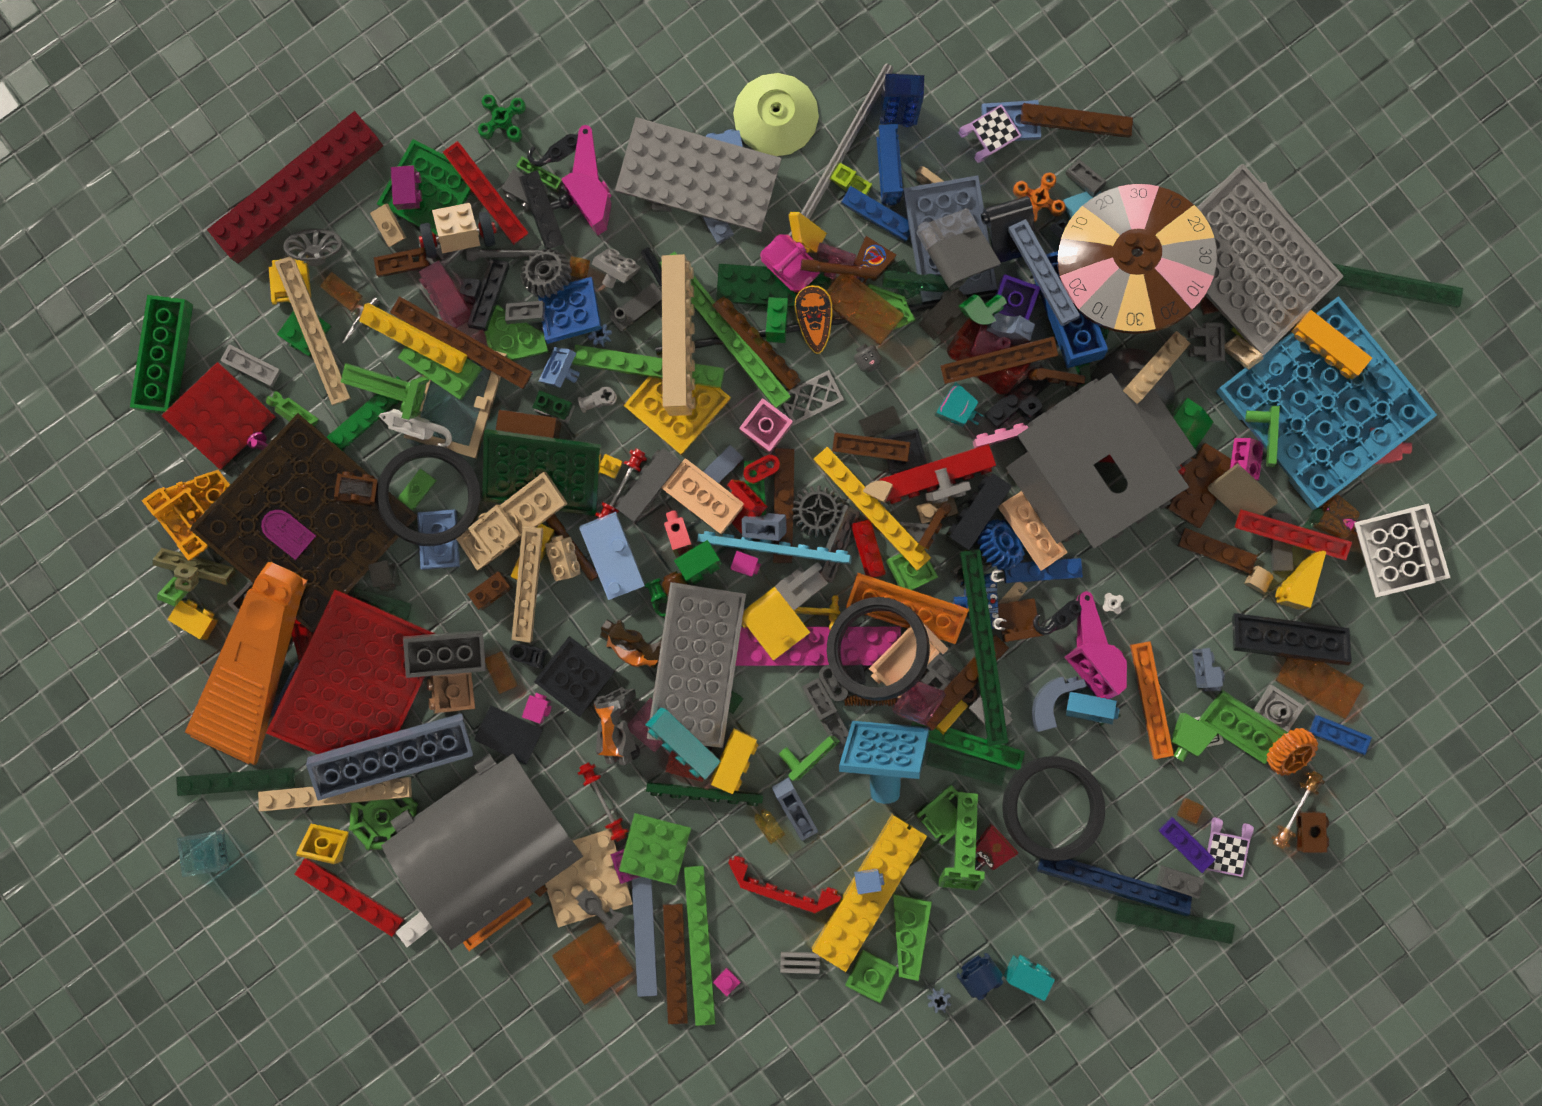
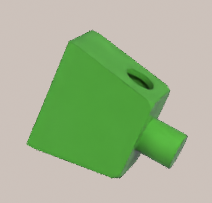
M1181 713L1171 737V743L1178 746L1173 757L1181 762H1184L1188 753L1198 757L1218 732L1190 715Z

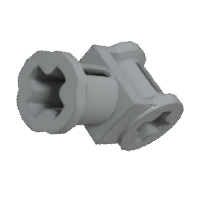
M602 387L599 391L583 398L578 397L582 413H586V410L595 407L612 406L617 400L616 393L610 387ZM608 392L611 395L609 396L610 400L603 398L606 396L605 393Z

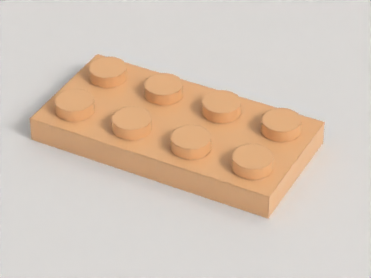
M686 458L661 487L662 490L721 535L744 507V503Z
M1022 491L999 505L998 508L1041 571L1068 553L1061 542L1058 544L1055 542Z

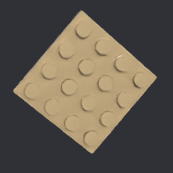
M610 829L572 840L581 851L583 857L545 883L558 927L597 916L587 914L575 899L585 888L588 891L592 890L601 899L602 909L605 912H609L610 908L616 910L633 904L627 882L620 884L610 854L618 851L615 840L610 838L613 835Z

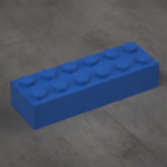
M1058 251L1046 254L1059 277ZM1040 289L1039 294L1066 367L1071 368L1104 359L1108 348L1099 325L1091 322L1078 311L1079 319L1061 326Z

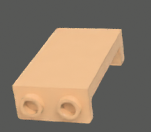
M924 624L930 642L929 664L939 653L944 654L948 648ZM911 626L869 668L873 673L871 677L878 684L882 682L885 686L891 685L900 680L911 668L917 648L916 637Z

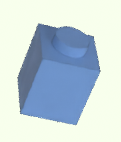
M878 869L854 872L858 894L882 891L881 885H884L883 874L879 873Z

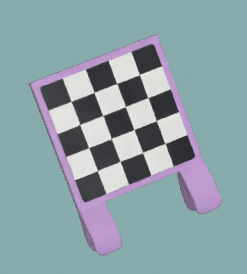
M1002 104L973 122L962 126L958 132L960 137L964 138L974 131L984 147L983 150L975 154L974 159L977 163L982 162L988 156L1021 137L1020 132Z
M1216 817L1212 818L1207 851L1216 860L1206 870L1243 877L1249 843L1254 830L1253 826L1244 823L1242 826V837L1220 833L1223 821Z

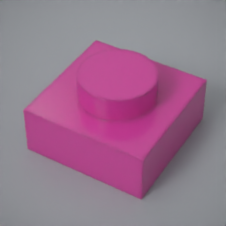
M726 968L713 983L728 996L741 981Z

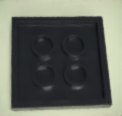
M569 636L534 683L578 717H581L615 673V670Z

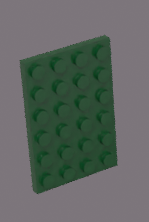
M485 429L482 501L504 503L540 474L547 472L568 503L559 511L595 516L598 506L601 444Z

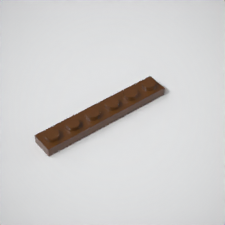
M1023 103L1020 124L1130 138L1132 136L1133 117Z
M722 297L712 305L789 390L801 381L798 378V374L786 365L783 357L775 353L771 344L764 341L759 331L747 322L746 317L734 308L733 303L729 299Z
M1054 337L940 365L944 383L948 384L1058 356Z
M775 448V456L779 459L780 467L775 473L774 514L786 515V534L779 541L773 540V544L779 545V542L791 543L790 547H793L792 508L794 499L795 449ZM773 554V563H792V556Z
M995 634L993 635L997 662L1009 647ZM975 656L917 717L930 731H933L978 682Z
M683 903L663 904L668 1024L688 1023Z

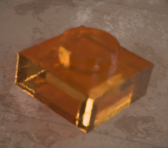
M571 256L570 267L572 273L570 275L584 279L587 278L590 260Z
M1184 798L1177 816L1197 824L1204 806Z

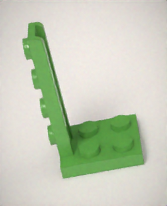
M345 363L341 383L403 401L400 412H402L401 418L407 420L421 414L420 408L422 401L425 399L426 385L429 382V378L423 376L407 382Z
M958 792L954 868L944 869L939 878V887L977 891L985 879L984 871L975 870L978 794Z

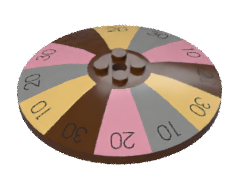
M1147 184L1119 186L1090 199L1074 214L1067 224L1058 250L1060 281L1075 308L1088 320L1105 329L1129 334H1142L1162 330L1188 316L1206 296L1214 278L1217 262L1215 238L1208 221L1201 211L1180 194L1163 187ZM1140 249L1143 254L1135 257L1132 255V251Z

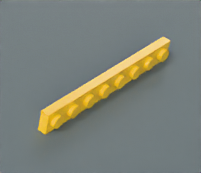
M828 447L813 459L916 571L931 559L925 550L922 553L915 550L918 545L915 539L877 499L863 492L865 486Z

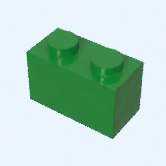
M769 297L766 321L767 342L786 343L788 298Z

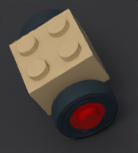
M470 203L432 210L438 233L436 237L435 233L431 231L429 223L420 225L422 236L419 237L421 248H425L427 258L437 257V241L441 245L442 253L480 246L479 232L486 247L493 246L496 243L494 233H497L495 223L491 222L488 211L478 213L479 224L476 227Z

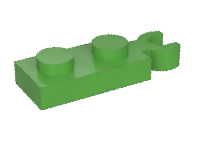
M276 391L273 393V397H267L266 403L275 407V412L289 422L299 413L313 426L317 424V417L289 397L284 400L282 395Z

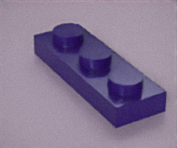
M1173 817L1158 830L1200 873H1203L1216 860Z

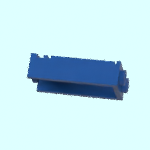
M898 124L879 125V137H876L881 204H886L887 206L900 203L903 193L899 135L897 134Z

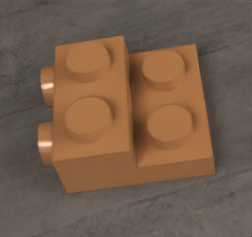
M471 672L435 675L427 679V689L432 691V698H429V708L434 711V714L475 709Z

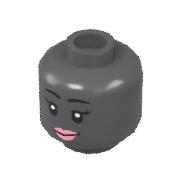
M864 344L856 349L858 353L854 355V360L862 372L867 371V373H870L881 366L882 357L874 345L867 347Z

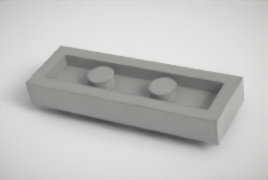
M230 344L220 360L271 387L274 386L282 371Z

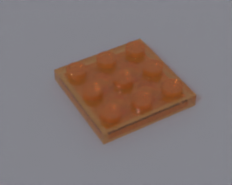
M602 921L552 955L584 1005L634 970L608 930L605 929Z

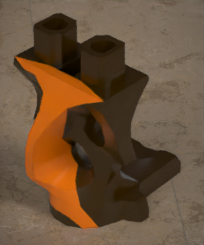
M608 619L601 627L600 638L607 641L608 649H613L620 659L631 666L647 665L652 669L657 667L662 638L657 643L647 644L641 633L625 629V625L621 620H618L616 624Z

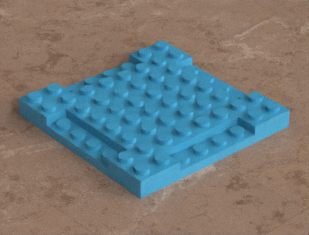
M1339 296L1316 314L1372 357L1371 361L1357 377L1350 379L1341 375L1339 369L1327 364L1325 358L1320 354L1313 353L1309 348L1310 346L1298 341L1291 332L1274 345L1263 356L1264 359L1249 370L1244 368L1216 390L1239 420L1242 419L1257 439L1263 443L1266 450L1268 423L1245 422L1246 410L1269 411L1271 406H1280L1277 463L1290 478L1288 481L1312 510L1325 503L1437 416Z

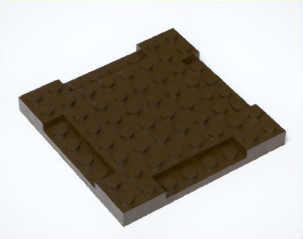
M299 413L292 418L189 528L190 531L253 584L268 562L275 563L306 579L307 584L300 600L296 620L310 632L315 631L334 590L336 589L348 594L399 538L388 528L382 519L376 498L375 506L335 500L334 493L337 473L352 472L354 476L362 477L363 474H369ZM343 483L341 491L371 495L372 487ZM388 492L389 503L394 515L408 528L418 516ZM283 510L291 514L293 518L316 535L296 560L269 540L263 533L261 528L262 520L270 511Z

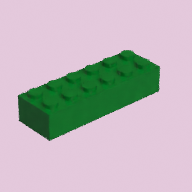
M147 295L130 408L141 412L163 414L179 399L193 304L189 301L179 298Z

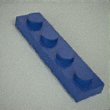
M852 186L849 187L840 204L905 242L908 239L910 230L906 218Z
M1081 558L1056 560L1042 571L1035 562H1022L1017 564L1016 567L1004 571L1005 583L1082 578Z

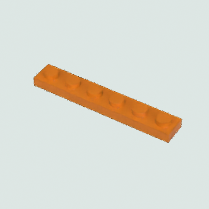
M1151 641L1132 644L1130 648L1153 759L1174 756Z

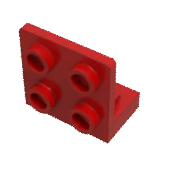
M732 479L728 486L732 490L731 493L744 503V507L731 523L742 534V518L744 516H760L767 506L744 481Z

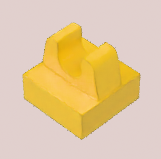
M605 454L600 463V473L616 479L623 462Z

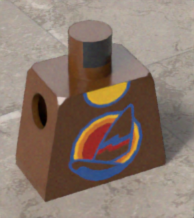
M866 236L854 266L877 267V278L871 279L876 282L895 261L896 254ZM856 276L854 281L864 285L868 278Z

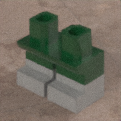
M539 390L532 408H534L535 412L557 418L559 421L568 424L575 406L569 401Z

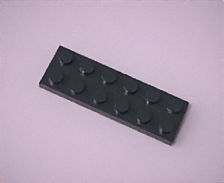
M1234 613L1232 616L1234 651L1347 666L1352 663L1349 628Z

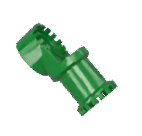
M660 578L646 583L645 588H648L651 595V603L655 612L659 616L665 617L666 613L661 614L658 608L662 603L667 604L668 597L661 587Z

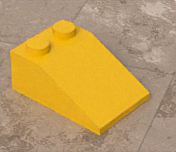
M1325 551L1311 553L1301 562L1281 586L1277 588L1275 594L1277 598L1276 603L1294 609L1311 608L1326 555Z

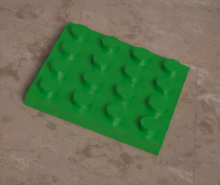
M412 139L397 167L414 165L416 170L420 172L421 183H419V190H421L423 198L422 202H420V208L396 209L393 205L392 179L388 182L377 205L381 207L384 204H388L393 214L418 227L421 224L429 223L431 231L436 236L438 233L432 210L465 204L471 189L443 154Z

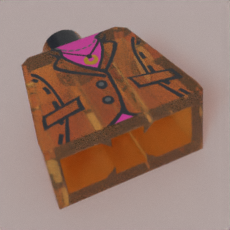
M1336 493L1326 501L1312 527L1340 538L1347 537L1349 533L1358 537L1354 523L1357 521L1360 513Z

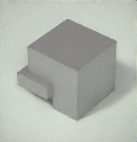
M818 562L805 572L799 567L775 586L793 610L797 609L828 584L819 573L822 566Z

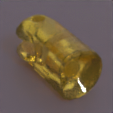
M762 809L761 814L763 818L761 815L755 814L754 819L756 825L771 845L777 839L782 838L785 832L771 812Z

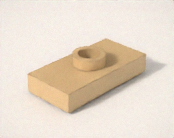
M384 204L370 213L388 247H392L406 238L388 204Z
M1239 335L1225 344V352L1248 370L1264 359L1262 353Z

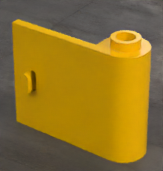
M773 587L743 611L741 625L744 629L746 627L750 629L773 661L810 633L776 587Z

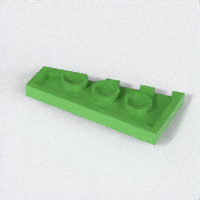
M893 894L899 977L919 981L932 901Z

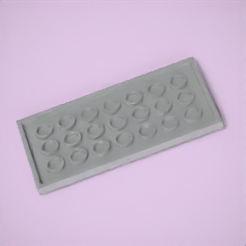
M636 117L615 191L761 233L782 158Z
M670 582L650 719L660 708H664L704 746L723 748L746 594ZM649 733L647 734V739L656 740Z

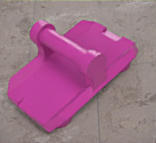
M779 234L760 253L761 261L791 291L799 293L820 274V272L800 270L801 259H814L805 252L806 249L800 242L796 243L789 235Z

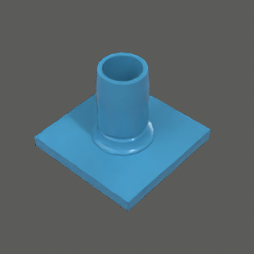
M852 721L839 764V772L870 774L871 798L882 804L893 803L900 797L901 777L920 778L929 729L921 726Z

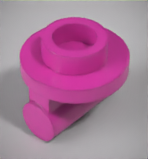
M262 432L252 434L247 441L252 449L258 448L263 450L268 445L266 443L267 437Z

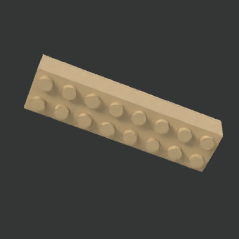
M685 254L662 256L663 408L669 416L692 415V409H695V397H692V390H695V379L692 378V371H695V361L692 360V353H695V343L692 341L695 326L694 322H691V316H694L695 313L694 304H691V297H694V286H691V279H694V269L691 267V263L687 260Z

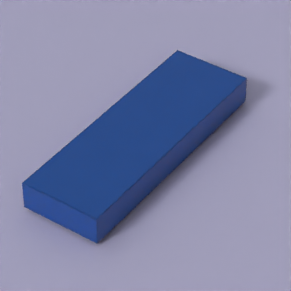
M1315 715L1309 731L1317 737L1362 755H1366L1372 739L1371 736Z

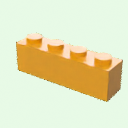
M1312 310L1307 312L1291 331L1298 341L1310 346L1309 348L1313 353L1320 354L1325 358L1327 364L1335 366L1340 370L1341 375L1346 378L1354 379L1372 359L1371 356Z

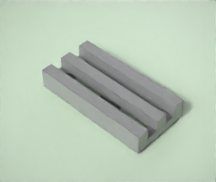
M781 952L780 973L819 974L820 956L816 953ZM785 957L816 958V961L785 960ZM784 965H809L815 966V968H790L784 967Z

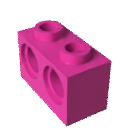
M1234 438L1230 469L1238 463L1256 481H1259L1264 448L1263 443L1252 438Z

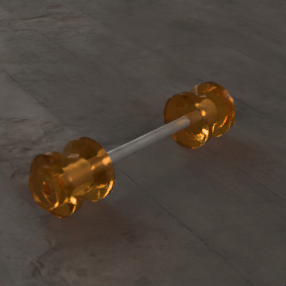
M1312 771V773L1307 772V782L1300 784V787L1305 789L1306 792L1287 827L1278 825V835L1271 837L1274 840L1273 845L1280 849L1289 848L1288 840L1290 837L1296 836L1295 833L1290 831V828L1309 793L1318 796L1317 787L1319 784L1324 785L1325 783L1322 780L1323 776L1315 771Z

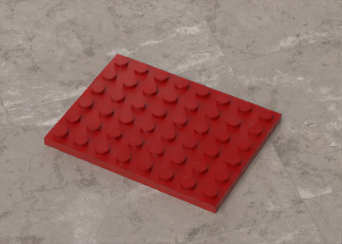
M335 589L266 734L315 754H320L399 731L425 676L406 678L403 636L436 633Z

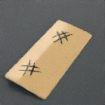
M1016 582L998 604L1018 601L1028 588L1023 583Z

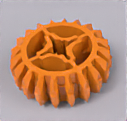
M1296 728L1294 731L1290 730L1287 734L1284 733L1281 738H1278L1273 743V747L1269 748V753L1266 755L1271 769L1281 776H1288L1307 766V763L1312 761L1311 758L1316 755L1315 752L1318 750V742L1314 738L1315 736L1304 728Z

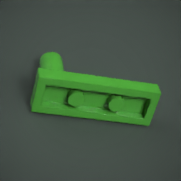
M1271 406L1269 411L1246 410L1245 422L1268 423L1266 467H1274L1277 464L1280 406Z
M829 736L801 763L788 747L784 748L779 753V756L792 770L788 775L791 780L799 781L840 741L835 736Z

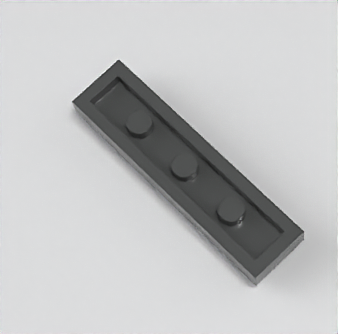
M842 505L841 510L843 512L838 515L841 519L836 520L838 526H834L826 546L829 549L828 552L836 553V550L845 551L853 532L851 524L857 522L860 512L847 505ZM821 560L819 564L822 566V569L819 573L827 582L832 583L840 563Z

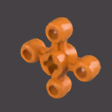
M1053 173L1044 174L1041 178L1040 188L1035 190L1030 189L1024 181H1019L1014 185L1013 193L1016 197L1028 196L1033 206L1034 223L1038 218V211L1042 208L1049 209L1051 214L1056 217L1061 216L1065 212L1066 205L1063 201H1055L1049 197L1048 191L1054 187L1057 181ZM1042 195L1041 201L1037 203L1038 196Z

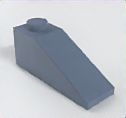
M789 777L772 786L779 803L801 841L817 833L818 830Z

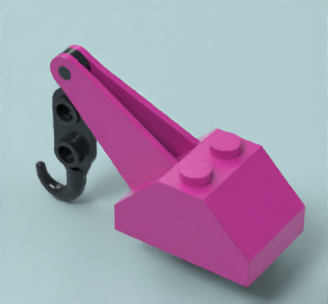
M583 125L580 127L578 134L566 135L551 145L544 157L539 160H535L532 157L535 147H531L527 153V158L536 167L559 162L575 152L573 172L561 179L566 192L572 197L573 202L598 236L606 231L612 206L610 197L612 196L606 183L599 181L591 127Z
M1085 591L1078 595L1077 601L1071 600L1052 616L1049 626L1046 628L1040 627L1038 623L1040 615H1036L1033 625L1035 630L1042 635H1049L1054 631L1064 629L1077 618V648L1069 652L1065 658L1097 697L1110 699L1119 695L1127 688V660L1123 657V653L1114 645H1108L1093 595L1090 592Z

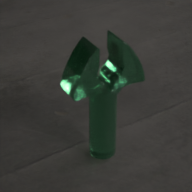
M1319 507L1314 509L1308 515L1309 519L1303 525V528L1311 529L1315 523L1320 521L1325 512Z

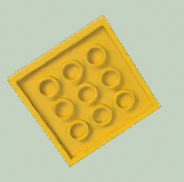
M648 377L623 406L676 452L682 455L729 402L731 397L720 388L695 384V390H692V397H695V409H692V415L669 416L663 408V379Z

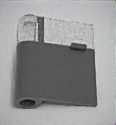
M968 208L929 223L923 222L918 226L916 233L950 290L962 286L969 277L1001 265Z

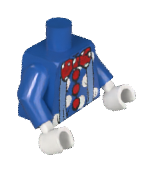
M997 570L993 573L985 574L984 579L991 627L1005 630V628L999 626L1001 621L1006 622V620L998 618L997 582L1004 581V579H998L997 574L1003 571ZM964 589V596L954 597L953 604L968 608L966 591Z

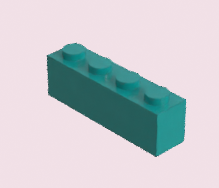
M660 708L645 724L650 729L648 733L656 740L659 738L663 742L662 747L669 753L673 751L677 755L675 759L683 766L687 764L690 767L689 772L694 777L706 779L721 762L668 710Z

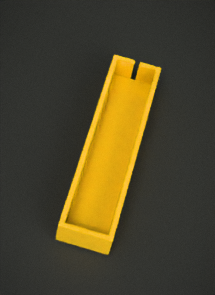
M891 814L858 871L878 869L879 873L883 874L884 885H881L882 891L858 894L854 877L812 946V952L845 972L848 970L927 838L926 834L911 825L908 829L909 824L894 814Z

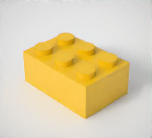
M733 728L719 759L721 762L715 768L710 779L711 785L731 794L734 793V790H739L742 783L740 778L742 772H747L750 765L748 761L750 754L754 755L758 747L755 737Z

